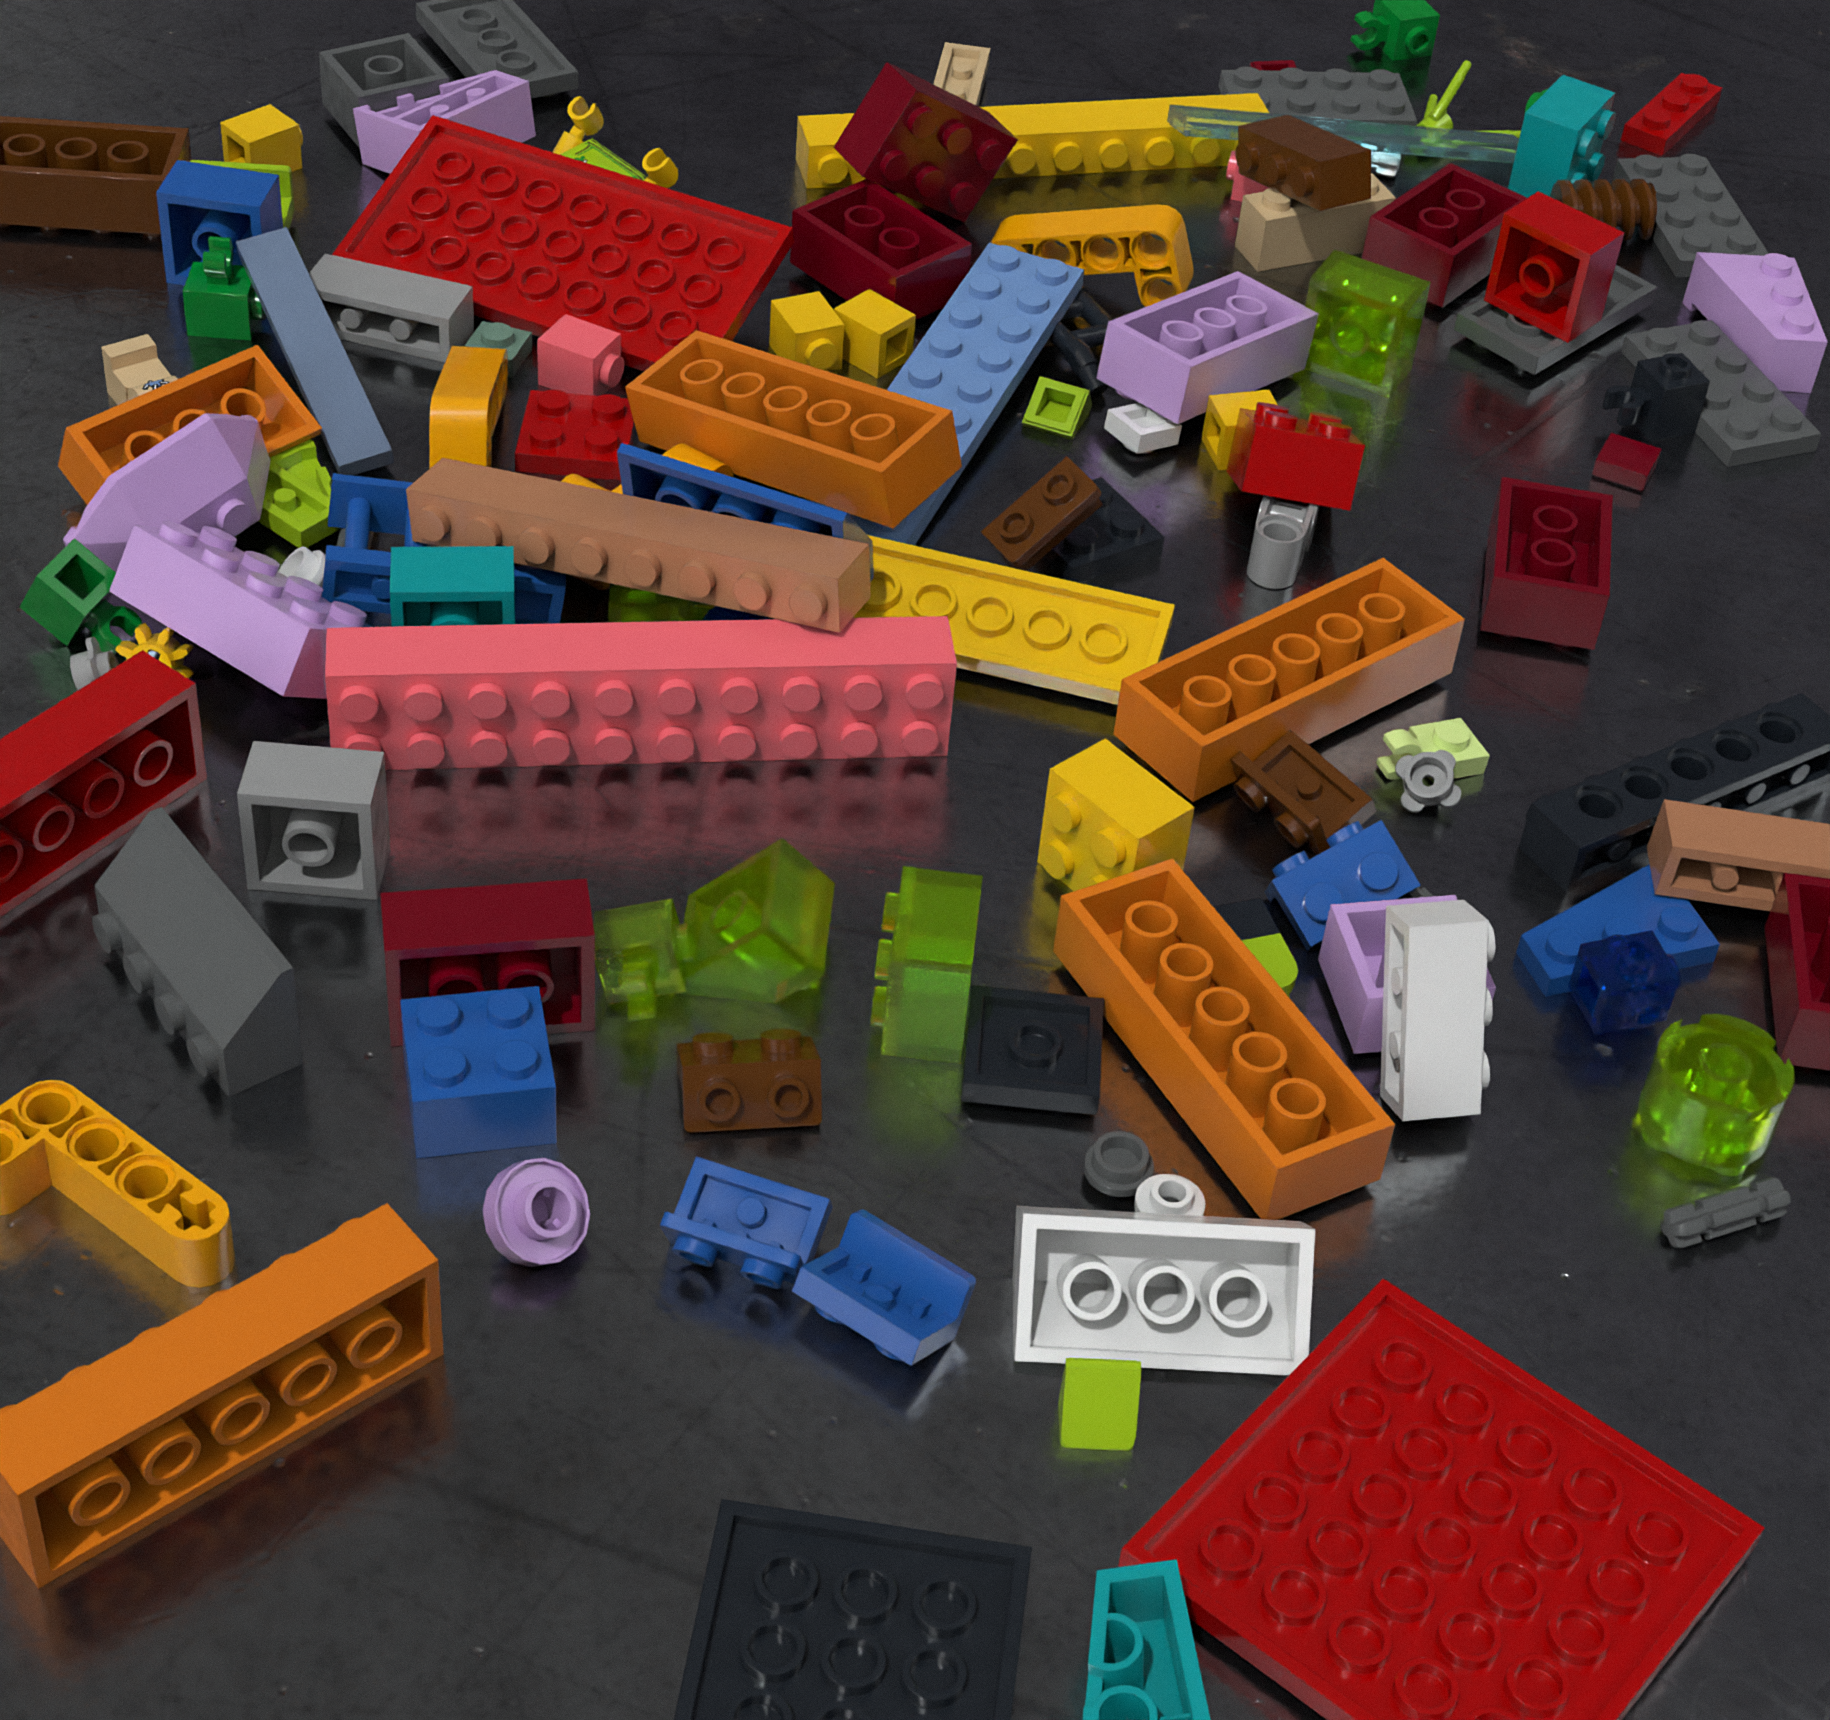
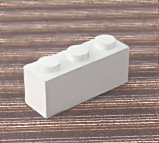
M1465 900L1386 906L1380 1097L1402 1121L1481 1114L1482 1090L1488 1087L1490 1081L1489 1061L1483 1047L1484 1026L1490 1025L1493 1015L1492 999L1486 987L1487 962H1491L1495 955V935L1489 920Z

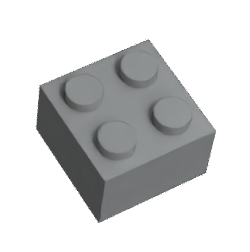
M253 741L237 792L247 889L377 900L390 851L384 752Z

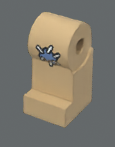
M148 334L101 347L107 393L117 405L178 379L176 376H171L158 359L156 344Z

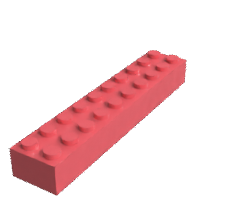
M948 616L852 618L841 632L779 619L327 628L325 683L330 745L332 748L384 752L385 770L947 756L957 661Z

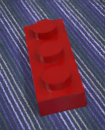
M1679 74L1625 123L1621 141L1663 156L1718 104L1722 87L1709 83L1701 75Z

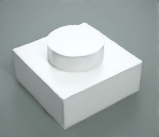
M1135 403L1108 409L1104 429L1120 440L1126 449L1136 454H1148L1156 449L1178 445L1182 425L1161 416L1141 403Z

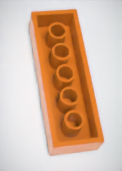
M697 330L625 386L640 442L666 451L677 444H686L729 465L733 474L892 529L962 467L952 410Z
M1381 558L1123 678L1113 735L1189 800L1194 802L1238 780L1230 759L1239 751L1254 762L1290 730L1307 744H1310L1452 673L1465 618L1385 558Z
M1173 858L1061 895L1053 952L1088 997L1104 998V1018L1260 1219L1279 1220L1381 1179L1395 1123Z
M386 1203L362 1217L352 1218L344 1222L331 1234L296 1253L281 1256L268 1268L239 1284L211 1294L200 1305L169 1322L143 1331L132 1342L99 1360L71 1370L60 1381L18 1404L1 1408L0 1537L36 1587L39 1589L444 1355L438 1259L390 1205Z

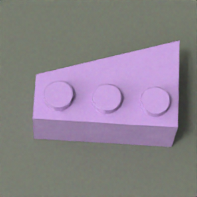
M497 70L439 85L440 95L414 101V95L411 93L397 96L398 106L375 112L368 105L353 108L362 164L389 174L432 115L521 143L536 136L529 81Z
M1697 252L1682 303L1689 311L1698 309L1708 321L1712 320L1719 326L1727 337L1747 355L1781 392L1811 393L1827 345V339L1795 258L1778 253L1756 256Z

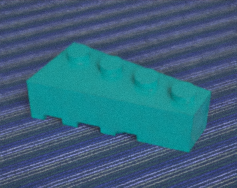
M1177 1559L1097 1570L1083 1720H1211Z

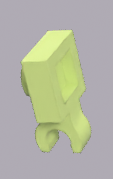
M1462 718L1410 726L1408 731L1396 729L1384 734L1383 741L1393 754L1377 758L1376 764L1387 779H1401L1395 772L1396 764L1401 757L1405 755L1414 757L1422 752L1445 750L1451 753L1456 760V765L1453 769V779L1484 774L1490 755ZM1428 777L1431 780V782L1434 783V780L1431 777Z

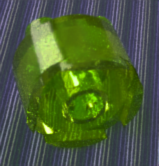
M1703 1014L1699 1023L1681 1027L1682 1020H1679L1667 1027L1661 1035L1640 1094L1638 1107L1643 1123L1642 1137L1655 1150L1669 1152L1686 1162L1712 1168L1721 1175L1737 1176L1746 1170L1748 1164L1760 1158L1769 1148L1794 1085V1068L1789 1058L1785 1065L1774 1051L1776 1041L1766 1031L1750 1022L1723 1014Z

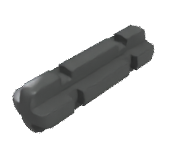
M1768 1177L1749 1183L1750 1190L1748 1186L1742 1185L1694 1200L1695 1208L1693 1203L1688 1202L1666 1209L1664 1220L1660 1223L1662 1234L1668 1237L1671 1246L1679 1249L1702 1242L1701 1235L1704 1239L1709 1240L1756 1225V1217L1759 1222L1782 1217L1787 1213V1205L1791 1202V1196L1789 1191L1783 1188L1778 1178Z

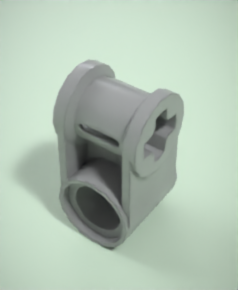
M1263 495L1247 566V575L1253 582L1272 589L1287 588L1293 585L1305 552H1308L1310 549L1320 505L1309 504L1306 507Z

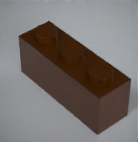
M1290 115L1238 126V145L1235 157L1239 167V174L1269 188L1274 187L1280 193L1319 211L1371 199V149Z

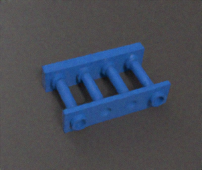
M333 473L328 527L346 528L344 547L326 545L322 598L331 603L333 601L343 602L362 611L391 614V552L368 550L369 531L405 535L404 547H428V544L412 540L406 489L413 482ZM522 564L521 566H514L516 624L560 623L566 590V574Z

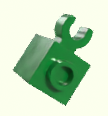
M1375 0L1373 12L1362 11L1355 15L1354 20L1362 28H1367V30L1360 35H1352L1350 41L1363 51L1370 50L1378 45L1392 61L1432 56L1440 15L1425 0Z
M209 236V252H203V262L193 261L183 288L187 336L251 341L258 320H265L266 314L244 266L232 265L233 246L231 238Z
M75 538L36 576L19 607L66 646L86 627L92 632V636L97 639L101 651H112L114 655L117 653L115 650L117 645L122 640L111 632L110 626L120 627L125 633L133 637L135 629L143 623L138 614L130 608L113 606L108 602L113 594L109 590L116 572Z

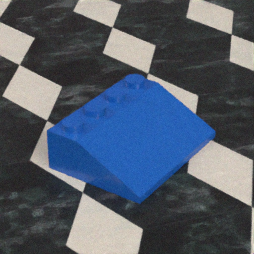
M621 443L617 456L623 494L869 544L871 583L874 577L873 541L848 513Z

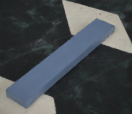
M287 227L236 241L239 258L310 413L322 427L321 437L338 474L357 475L394 463L391 446Z

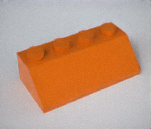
M255 345L66 427L58 467L88 505L111 474L204 413L229 414L239 417L241 415H251L258 420L269 458L320 435L322 427L261 348Z

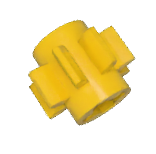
M146 623L140 624L135 629V638L138 645L131 641H122L115 649L120 655L127 657L126 660L142 650L146 653L154 650L161 654L159 661L186 678L190 679L194 674L190 668L183 666L184 657L194 648L193 645H180L172 637L174 630L166 627L161 633L152 634L150 627Z

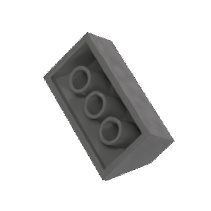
M160 807L148 812L95 884L99 914L92 916L93 929L102 948L107 953L116 951L121 957L126 975L133 988L138 993L147 991L152 997L158 1017L166 1031L171 1035L179 1032L185 1040L189 1056L199 1074L203 1077L212 1075L226 1095L231 1097L303 1064L294 968L164 809Z

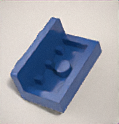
M1382 820L1365 829L1359 821H1356L1331 835L1326 840L1330 846L1326 851L1309 859L1305 851H1302L1272 869L1276 878L1270 882L1264 893L1270 903L1278 901L1307 951L1322 943L1331 904L1402 899L1421 886Z
M696 1156L674 1214L664 1212L659 1226L669 1243L674 1244L672 1252L677 1256L707 1267H712L717 1258L741 1266L740 1274L752 1282L780 1289L783 1280L795 1284L801 1266L814 1260L833 1206L828 1198Z
M860 1209L850 1215L839 1247L801 1266L792 1292L815 1305L816 1311L824 1318L835 1323L845 1324L874 1342L876 1349L883 1355L894 1360L904 1361L912 1366L955 1339L975 1288L976 1279L972 1274L864 1209Z

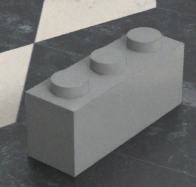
M324 254L309 273L341 340L445 363L451 347L464 346L474 332L473 286L330 254Z

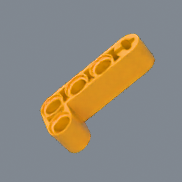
M1157 204L1013 215L1001 222L990 242L997 245L1011 246L1018 251L1042 258L1060 260L1067 265L1084 269V275L1134 272L1138 295L1145 307L1187 291L1194 276L1185 222L1182 215L1168 205ZM1150 234L1157 235L1161 237L1164 241L1157 240L1153 238ZM1103 238H1108L1112 240L1115 244H1111L1105 241ZM1055 241L1064 244L1066 247L1058 245ZM1160 279L1166 280L1170 282L1172 285H1168L1162 282Z
M469 346L451 347L431 398L429 425L430 468L442 458L487 467L492 466V436L507 391V349Z
M59 1080L39 1081L24 1088L0 1105V1216L15 1212L53 1186L181 1284L197 1288L212 1286L224 1280L231 1273L236 1260L227 1202L218 1193L77 1088Z

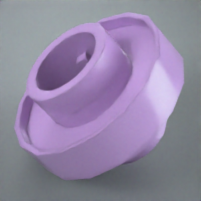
M538 1158L514 1163L497 1174L487 1189L483 1216L486 1232L497 1251L513 1263L535 1267L561 1262L576 1252L587 1234L590 1209L587 1193L577 1175L560 1162L547 1158Z

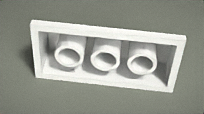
M1016 1206L1012 1275L1014 1361L1065 1364L1066 1358L1069 1357L1141 1361V1368L1290 1375L1309 1355L1315 1229L1301 1221Z

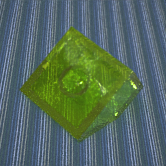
M781 838L689 894L672 987L684 995L776 1003L799 989L809 988L824 974L835 883L785 839Z

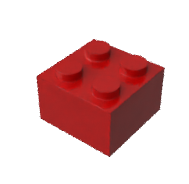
M1538 191L1504 213L1484 301L1569 343L1602 319L1624 232Z
M1257 402L1255 410L1240 408L1226 472L1241 491L1350 511L1365 445L1351 433L1352 427L1341 424L1342 418L1318 412H1310L1308 420L1299 419L1288 414V408L1270 403Z

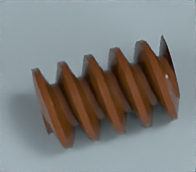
M1567 179L1558 180L1553 185L1550 197L1614 228L1619 227L1620 231L1624 232L1623 240H1631L1635 226H1638L1641 240H1649L1652 236L1657 216V198L1655 187L1651 182L1647 183L1644 179H1632L1628 183L1625 179H1614L1609 183L1606 179H1596L1591 184L1587 179H1580L1572 184Z

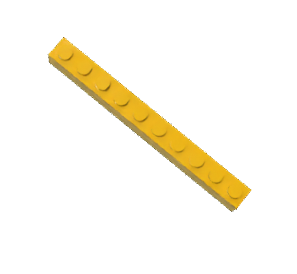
M1258 93L980 107L993 115L1018 139L993 179L1228 166L1232 150L1236 151L1238 145V126L1272 118ZM854 113L798 116L796 161L807 189L848 187L866 179L833 148Z

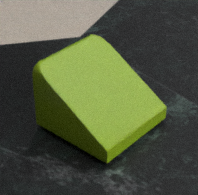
M1040 376L1022 420V426L1073 440L1092 407L1090 390Z
M1066 1358L1058 1401L1059 1441L1062 1447L1067 1449L1130 1451L1133 1449L1137 1431L1141 1361Z

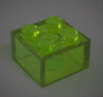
M1334 249L1310 278L1305 306L1319 313L1305 369L1389 399L1412 369L1431 282Z
M903 866L899 893L886 892L882 932L893 933V939L879 938L875 979L887 980V987L875 986L870 1026L883 1027L881 1055L961 1064L982 875Z

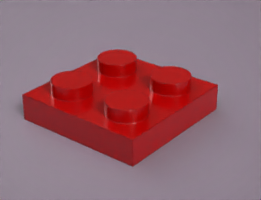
M556 389L546 391L530 390L515 450V471L561 476L578 474L584 478L621 481L617 451L621 443L633 445L636 431L628 399L612 394L594 396L571 394Z

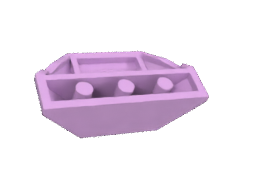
M204 413L129 462L106 479L85 508L78 526L71 527L63 538L65 547L75 538L116 572L134 525L160 528L163 521H170L198 533H201L203 526L220 529L234 537L243 532L261 518L270 468V459L258 420L251 415H241L239 417L229 414Z

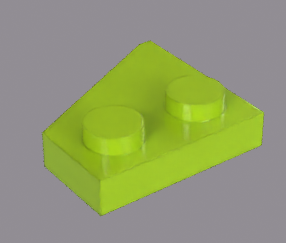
M309 439L270 457V468L261 518L258 522L298 548H308L340 530L337 527H328L332 481L326 467L320 466L314 441Z

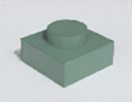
M482 321L465 346L507 349L508 377L513 378L532 351V332L511 328L504 323Z

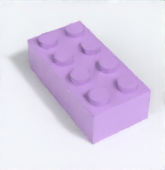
M1237 271L1109 321L1096 379L1114 388L1121 397L1135 400L1159 413L1161 416L1179 424L1205 413L1209 395L1255 391L1304 370L1319 313Z
M163 521L160 528L141 525L133 526L109 592L283 697L327 699L325 683L327 628L372 627L365 623L367 618L365 612L343 602L333 601L331 603L322 598L323 589L319 585L297 576L286 577L278 572L280 564L276 560L254 551L243 552L235 547L237 539L220 529L203 526L201 533H198L170 521Z

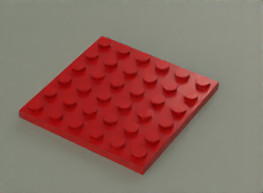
M1383 1278L1122 1547L1118 1566L1124 1567L1177 1559L1189 1619L1327 1720H1622L1755 1549L1765 1527Z

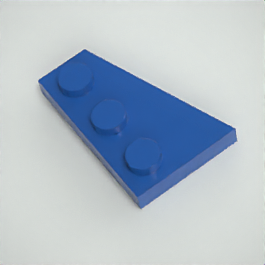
M1649 864L1523 933L1520 937L1516 953L1543 995L1547 997L1711 963L1715 960L1720 943L1688 899L1656 895L1654 893Z

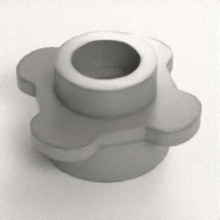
M94 636L86 638L85 642L88 651L74 654L70 657L71 674L77 690L119 665L112 651L102 653L100 645Z
M1445 750L1422 752L1414 757L1405 755L1398 760L1395 772L1403 781L1404 793L1401 796V804L1405 810L1411 813H1419L1427 806L1441 805L1444 808H1452L1458 804L1461 799V789L1454 784L1453 769L1455 768L1456 760L1451 753ZM1425 777H1431L1434 780V784L1432 786H1425L1422 780Z

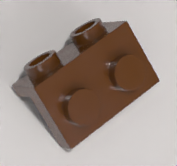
M1066 456L986 526L981 533L1005 566L1028 571L1103 505L1099 499L1101 491Z
M1292 730L1288 731L1254 762L1240 751L1230 759L1238 782L1234 784V789L1239 797L1253 811L1258 813L1264 808L1275 818L1274 824L1279 832L1296 848L1305 844L1318 855L1330 848L1326 840L1331 835L1356 821H1359L1362 825L1377 812L1373 799Z
M779 1028L763 1031L760 1034V1039L733 1040V1036L728 1033L705 1032L694 1035L692 1042L676 1043L677 1072L682 1087L683 1124L687 1132L815 1126L821 1123V1058L811 1036L801 1037V1032L798 1030Z

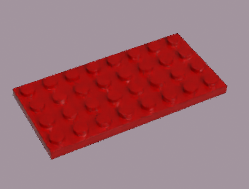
M432 115L332 255L473 286L474 316L493 322L504 323L511 328L532 332V335L541 337L565 314L621 333V357L624 359V365L645 371L696 330L733 341L793 245L794 235L793 227Z

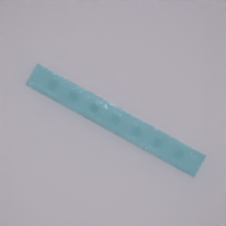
M1170 105L1167 122L1184 136L1238 140L1239 125L1275 118L1285 114ZM1290 115L1369 148L1371 152L1514 163L1519 138L1512 134Z

